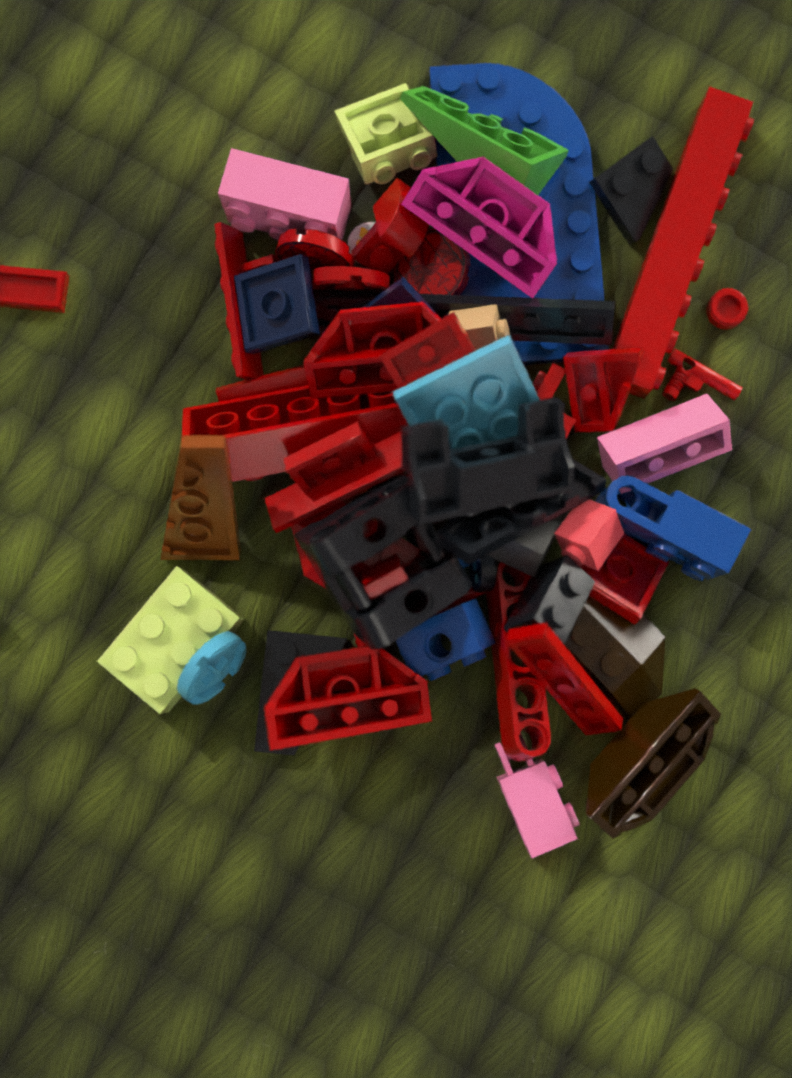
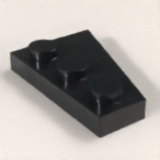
M267 630L255 752L296 755L299 746L269 750L264 706L296 657L343 650L348 638Z

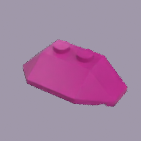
M485 157L423 169L401 204L532 299L557 265L550 203Z

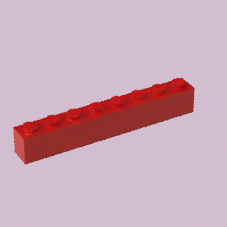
M710 86L697 110L612 348L643 347L644 354L629 394L645 399L652 389L658 391L666 373V368L661 367L664 354L672 353L679 336V332L673 330L678 317L684 318L691 302L692 296L686 294L690 281L696 283L704 265V260L700 259L699 255L703 246L709 247L717 228V224L711 221L715 210L721 212L730 190L724 187L727 176H734L742 157L741 153L736 152L740 140L744 142L747 140L754 123V118L749 117L753 101Z

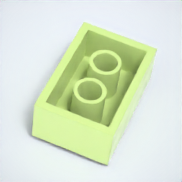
M176 566L97 662L159 714L169 713L181 698L177 691L178 679L191 657L217 634L226 631L235 633L245 619L186 570Z

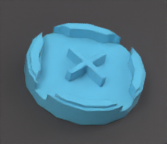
M230 631L217 634L191 657L178 679L177 691L182 698L191 704L198 705L209 701L224 689L223 687L226 684L222 680L228 673L233 676L239 671L246 655V644L237 634Z

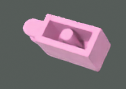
M520 733V742L522 746L528 750L526 743ZM501 743L494 744L505 770L504 774L496 778L531 858L578 839L573 828L579 826V821L570 802L564 805L557 789L562 788L563 784L554 764L547 766L541 758L535 761L529 759L525 761L526 765L512 770L509 763L511 758L506 755Z

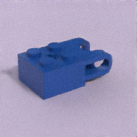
M628 475L614 480L605 488V491L599 493L595 502L616 510L624 534L646 546L645 551L664 562H667L668 559L682 565V573L698 581H703L704 578L711 579L728 574L751 531L750 528L679 490L667 495L649 484ZM627 487L631 491L621 494L619 489ZM617 497L626 502V507L619 504Z

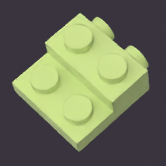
M406 83L335 110L337 122L351 149L352 158L365 185L372 182L386 184L394 178L396 173L410 167L414 170L424 169L433 158L437 157L434 136L400 100L402 92L409 90Z

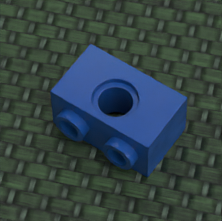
M477 599L462 603L431 617L395 640L406 666L420 676L427 674L429 681L452 672L449 664L460 659L463 666H467L485 658L486 655L483 649L496 644ZM442 634L446 635L451 641L452 648L450 652L442 645Z

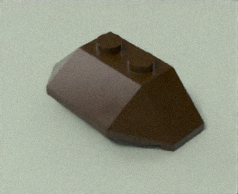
M588 596L564 645L595 684L630 719L643 703L656 700L662 695L665 636L644 614L634 625L594 598Z
M696 688L643 703L622 727V731L615 735L591 763L586 815L612 839L620 836L624 831L633 830L652 821L705 760L713 738L714 725L718 724L721 713Z

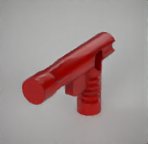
M674 348L667 359L668 363L677 367L662 392V395L670 401H676L683 386L698 392L704 383L734 401L743 389L740 385ZM683 361L691 365L692 369L684 370Z

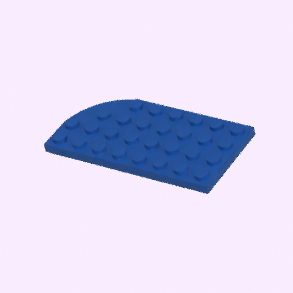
M494 63L430 67V89L466 103L469 106L468 113L484 114L487 116L490 114L503 118L501 122L502 127L522 134L525 127L569 150L564 161L538 194V196L550 203L557 265L534 298L605 301L595 191L589 183L593 179L591 148L584 127L574 110L562 96L545 82L514 67ZM435 138L437 151L436 166L457 162ZM469 253L471 267L469 266L467 275L469 280L466 288L460 295L531 298ZM512 341L523 365L564 362L563 357L568 352L609 349V345Z

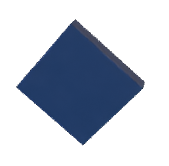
M299 254L234 276L246 353L255 354L320 335L307 256Z

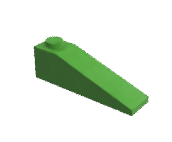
M425 86L403 91L400 100L457 162L485 157L537 195L568 154V149L535 131L524 127L522 134L501 126L503 118L493 114L489 116L468 113L469 106L466 103Z

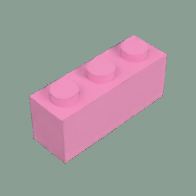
M708 394L597 437L602 466L612 481L618 477L628 475L648 484L732 450L730 420ZM624 487L620 488L619 491L623 494L631 491V489Z

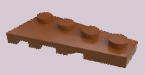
M182 435L160 560H240L241 545L226 436Z

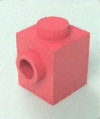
M588 499L571 509L554 535L562 550L561 554L563 557L567 555L579 567L586 565L598 571L624 535V531L615 509Z

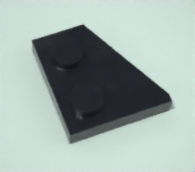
M653 136L589 181L629 245L641 238L673 171V167Z

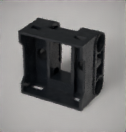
M398 474L372 487L326 518L311 523L294 534L352 632L372 650L391 644L463 596L472 586L458 558L436 543V531L431 523L420 525L409 514V477L403 474ZM376 518L377 529L375 533L364 538L362 534L364 524L369 519ZM410 530L423 556L405 567L408 577L406 582L375 599H370L350 567L359 561L365 562L406 535V531ZM416 589V590L413 591L411 594H409L408 596H406L410 591Z

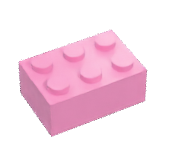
M231 148L218 196L227 220L234 228L249 233L254 232V229L264 231L276 240L279 239L281 233L289 229L296 228V234L303 235L306 234L307 229H315L343 240L351 212L348 178Z

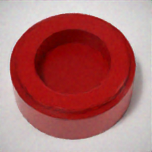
M724 288L717 291L710 298L706 306V315L710 323L723 330L733 329L738 326L748 313V302L745 296L733 288Z

